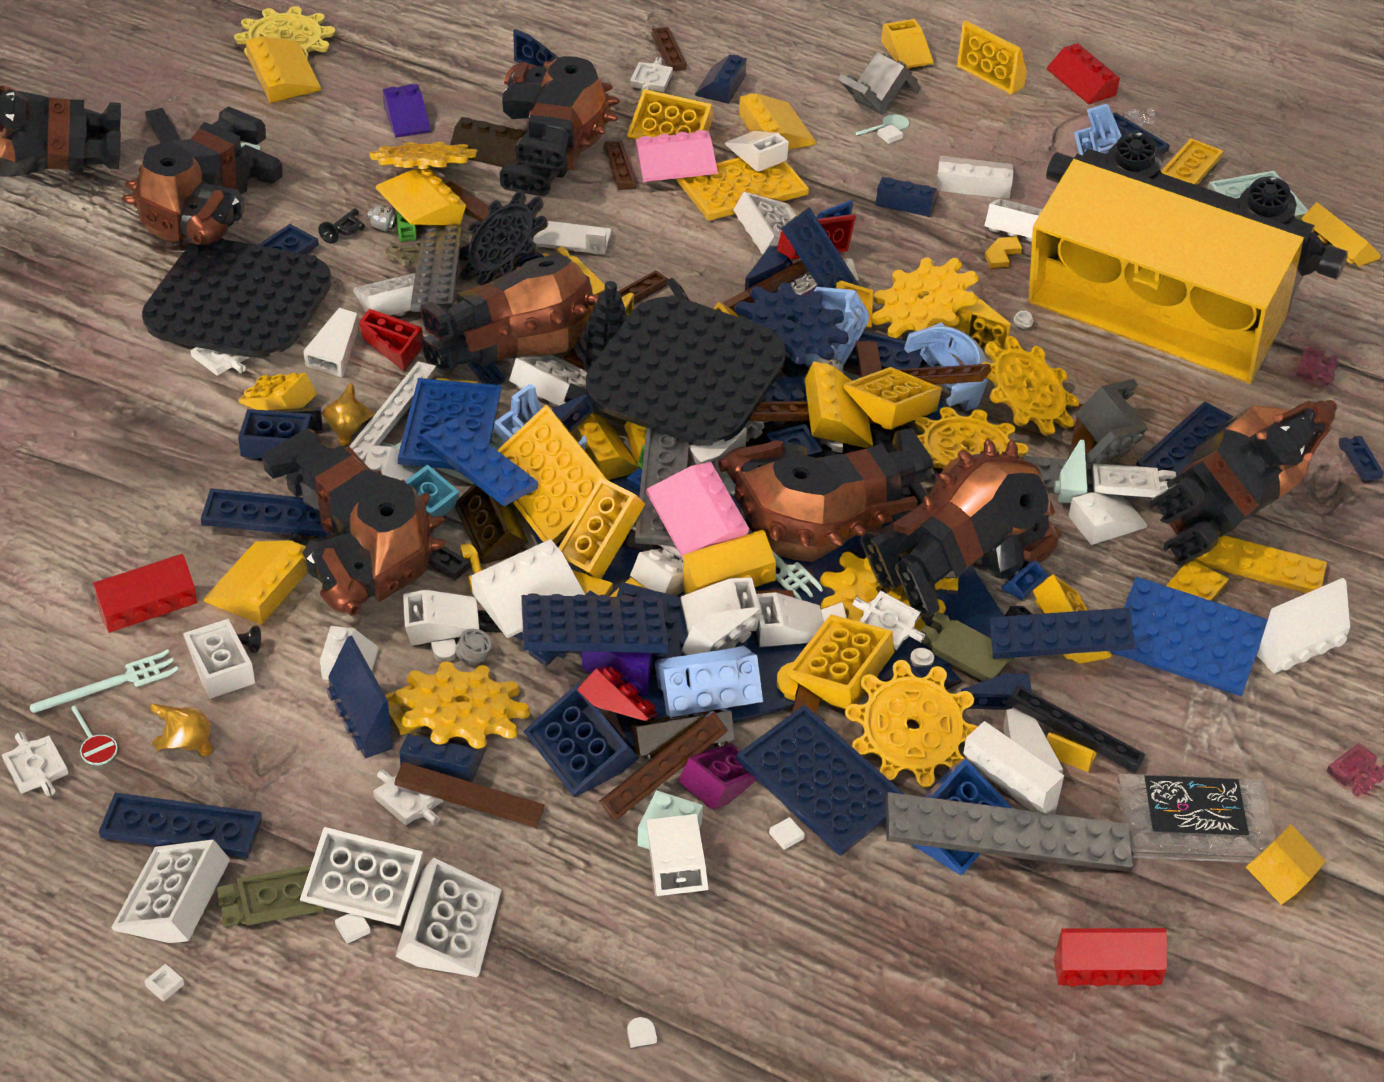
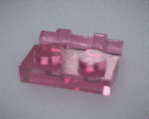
M1305 346L1296 376L1316 381L1317 376L1322 377V383L1330 385L1335 377L1334 371L1338 367V358L1335 355L1330 357L1324 356L1325 351Z
M1357 743L1331 763L1326 771L1344 786H1347L1350 782L1355 784L1356 786L1351 791L1356 797L1368 793L1375 783L1378 784L1384 780V765L1380 768L1375 765L1378 757L1360 743ZM1363 772H1366L1369 774V776L1365 778L1361 774Z

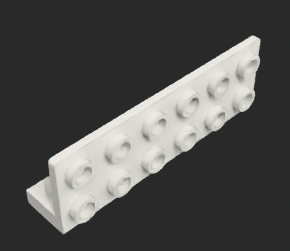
M548 221L547 228L538 232L534 236L533 242L536 243L537 247L556 249L563 246L570 251L605 255L611 229Z

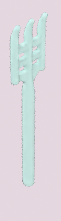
M749 528V531H748L747 534L754 533V532ZM773 552L776 566L781 569L780 573L776 574V580L786 590H793L795 598L802 600L795 591L799 587L810 598L813 597L811 591L805 585L809 581L820 592L823 591L819 582L799 562H796L794 565H786Z
M167 649L159 654L126 664L125 668L127 671L125 674L30 705V711L36 713L120 685L126 681L134 682L135 687H139L166 678L175 673L179 668L176 666L171 670L159 672V669L168 666L174 661L171 658L165 662L155 664L154 661L161 659L169 653ZM149 663L150 667L145 668L144 664ZM139 667L140 670L135 671L134 668ZM153 672L155 675L149 676L148 673ZM143 675L144 679L139 680L138 676Z

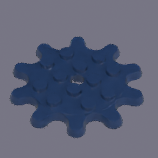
M782 283L778 287L777 293H770L756 286L750 291V297L754 299L755 303L741 301L735 306L737 314L747 317L751 322L772 329L783 341L785 352L790 355L791 361L796 364H804L806 362V354L815 353L823 359L831 360L834 358V349L829 343L846 344L849 340L846 331L834 326V324L843 322V312L839 309L831 310L822 306V294L817 291L803 296L796 294L789 283Z

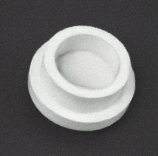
M1019 311L1013 319L1014 324L1021 329L1031 327L1034 321L1032 314L1028 311Z
M917 648L912 651L910 659L914 667H926L933 664L934 655L928 649Z

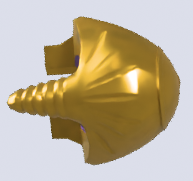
M352 383L346 387L337 400L333 401L322 411L326 421L330 424L333 431L338 434V443L341 446L350 445L351 435L360 429L362 423L370 421L375 415L374 412L355 398V388Z
M155 703L150 705L151 712L166 721L162 736H157L152 742L157 752L161 753L165 748L181 747L187 751L198 750L199 755L202 757L212 754L213 747L208 740L211 724L204 712L191 707L177 708Z

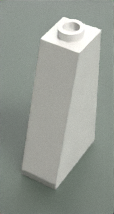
M339 308L305 348L304 359L306 367L339 377L344 376L358 332L357 313Z
M1016 708L1006 710L1003 724L1004 734L1062 774L1063 768L1037 720Z

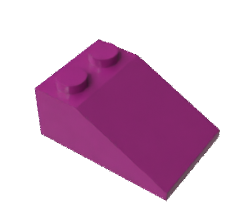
M730 742L729 745L716 747L690 757L678 782L688 792L701 799L707 807L716 810L728 805L757 779L736 761V755L741 750Z

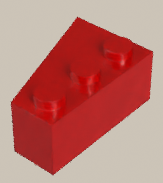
M370 308L359 321L362 338L403 371L407 369L422 348L421 339L424 336L420 326Z

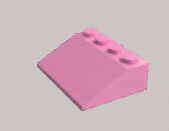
M698 130L695 133L679 132L677 135L661 134L658 137L643 136L640 139H636L637 161L643 182L717 174L709 131Z
M711 462L690 466L646 490L682 559L683 554L747 535L749 527Z

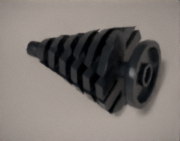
M607 281L605 283V288L600 293L575 344L574 350H577V355L582 360L583 368L587 373L628 317L621 294L617 291V283L614 281Z

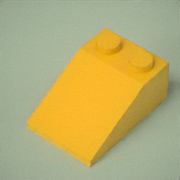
M1290 824L1246 868L1282 905L1297 894L1312 879L1326 860Z

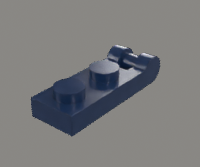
M1354 436L1353 439L1348 437L1339 439L1340 449L1345 451L1362 481L1382 479L1384 472L1362 436Z

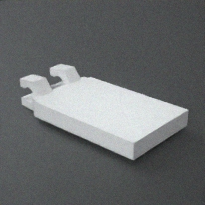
M1093 463L1092 466L1094 493L1155 497L1168 489V481H1165L1166 479L1176 477V472L1158 471V468Z

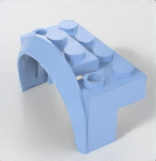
M1108 104L1087 109L1091 127L1074 132L1080 155H1083L1087 148L1106 154L1121 137Z
M942 322L909 333L904 347L907 353L921 349L920 355L930 367L959 366L957 358L953 357L952 354L956 355L965 365L986 362L983 350L972 337L958 329L944 326ZM953 338L951 347L949 348V343ZM985 378L983 382L944 384L951 393V396L946 398V403L949 407L959 403L965 412L978 407L988 379Z
M528 384L511 397V410L494 422V432L505 443L542 409L534 385ZM585 435L578 442L584 450L587 443Z
M745 646L662 658L654 662L657 685L664 693L666 715L669 717L763 702L757 655ZM687 669H688V673H689L690 687L687 685V678H686V670H687Z

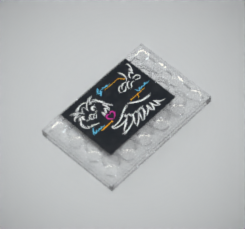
M1118 774L1117 783L1123 823L1129 826L1132 858L1251 862L1275 839L1263 779Z

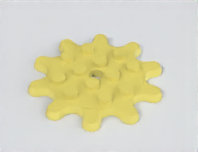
M297 6L289 8L286 13H277L275 10L267 8L262 11L263 18L259 20L243 19L241 25L248 31L235 34L234 39L238 44H246L245 40L262 36L298 41L308 59L310 51L326 52L328 50L329 43L322 39L333 37L335 28L332 26H320L325 19L322 13L304 16L301 14L302 9Z

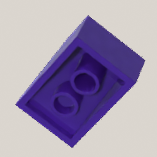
M418 84L382 89L384 109L395 138L431 132L423 96Z
M582 651L583 669L592 673L596 668L604 666L610 668L612 666L621 673L622 676L620 678L626 684L631 683L639 691L638 695H648L652 678L653 653Z

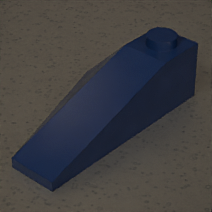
M517 29L513 30L514 61L518 63L526 62L537 67L544 66L545 61L551 62L558 58L556 54L531 35Z

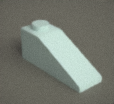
M1084 440L1078 442L1062 468L1058 481L1054 482V493L1057 494L1058 502L1071 503L1072 498L1087 493Z

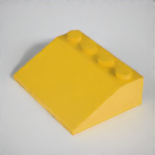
M964 20L957 67L1011 95L1025 86L1027 70L1022 49Z
M264 36L245 40L247 57L269 103L321 91V86L298 41Z
M643 89L627 138L636 140L643 136L658 137L661 134L677 135L679 132L695 133L698 130L709 131L714 117L712 104Z
M757 93L740 96L739 116L750 132L779 133L789 142L788 150L816 145V140L789 102Z
M429 168L413 169L376 185V189L411 225H461L466 204Z
M813 361L805 378L812 436L863 448L873 447L868 415L843 388L845 383L852 380L832 365Z
M892 367L843 385L846 392L874 422L889 430L937 411L942 387Z
M255 541L204 597V602L263 625L308 573L302 554L306 546L294 541Z
M830 614L786 671L787 676L829 704L846 709L848 705L857 704L866 691L861 686L862 677L867 674L877 677L894 654L893 631Z

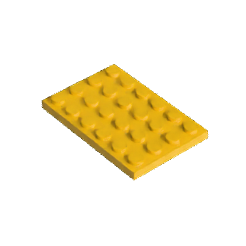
M738 157L716 163L717 174L676 178V181L708 221L735 214L733 209L744 192L780 202L809 194V188L786 161L757 172L743 159Z
M545 405L497 450L538 481V489L513 501V503L543 542L551 539L556 545L563 539L600 477L609 481L548 405Z

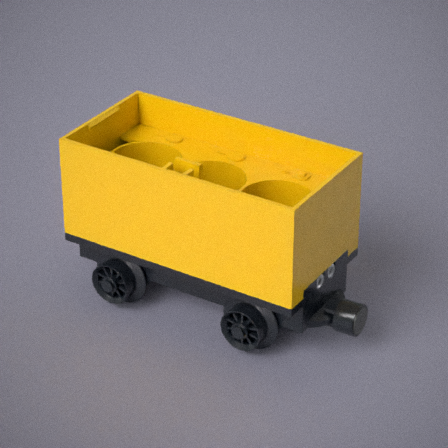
M1129 132L1122 135L1106 154L1089 148L1086 149L1083 155L1076 154L1075 157L1056 152L1048 164L1046 179L1058 183L1033 225L1028 303L1251 384L1290 311L1292 298L1303 276L1317 271L1318 274L1337 280L1345 266L1348 251L1331 245H1323L1320 238L1313 232L1315 225L1295 218L1297 206L1295 197L1291 193L1288 184L1277 177H1261L1255 180L1250 187L1246 188L1240 195V198H1233L1163 174L1160 170L1163 163L1162 153L1156 146L1154 139L1142 132Z

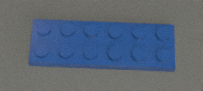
M455 418L421 435V443L503 506L538 489L537 480Z

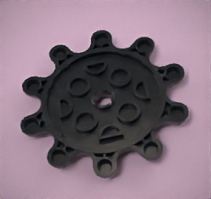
M518 191L513 195L510 203L502 206L500 201L495 200L489 205V215L484 221H475L468 226L467 232L472 235V239L469 244L460 248L459 254L460 260H468L467 265L460 272L462 279L470 280L479 273L477 283L480 286L488 284L497 273L501 272L504 276L516 270V263L522 256H533L537 252L536 243L533 242L534 236L548 226L545 216L536 217L537 213L544 206L541 197L537 196L525 204V193Z

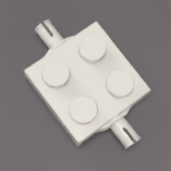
M657 57L654 63L639 62L631 77L630 87L641 89V94L643 89L665 92L673 74V67L661 65L662 58L660 57L659 60Z
M199 347L191 350V356L217 376L230 368H235L239 373L244 372L246 366L241 364V362L249 358Z
M882 591L870 603L858 597L854 600L852 606L864 611L863 617L859 622L893 631L895 650H898L902 642L909 636L920 643L924 640L926 634L914 629V624L919 619L921 612Z
M20 732V735L17 733L15 739L19 746L12 751L2 754L3 761L17 788L23 794L41 786L46 796H50L49 791L53 795L55 788L51 782L69 774L50 736L28 741L24 732Z
M385 769L378 772L377 777L385 784L373 790V798L405 826L422 817H425L432 825L440 821V817L432 810L443 802L442 799L394 785L396 776L392 777Z

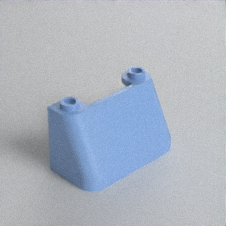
M816 287L814 291L822 294V306L831 310L839 309L844 314L843 322L834 324V326L848 333V342L846 344L829 343L834 349V358H837L840 364L844 366L856 345V341L859 340L868 324L869 313L856 290ZM785 352V356L790 358V355ZM815 353L806 354V362L804 364L811 367L813 361L816 362L820 356Z

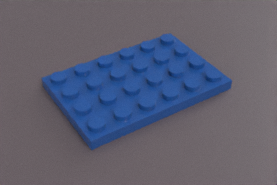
M418 378L398 454V464L423 467L429 465L431 468L456 470L421 443L422 434L454 418L490 445L501 396V385Z
M1136 576L1124 608L1130 607L1135 649L1111 651V653L1242 697L1268 619Z

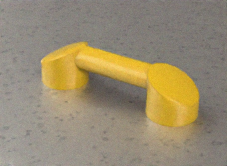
M470 543L460 544L461 557L471 561L473 573L476 574L482 571L479 556L474 546ZM470 575L468 576V583L470 592L472 594V581Z

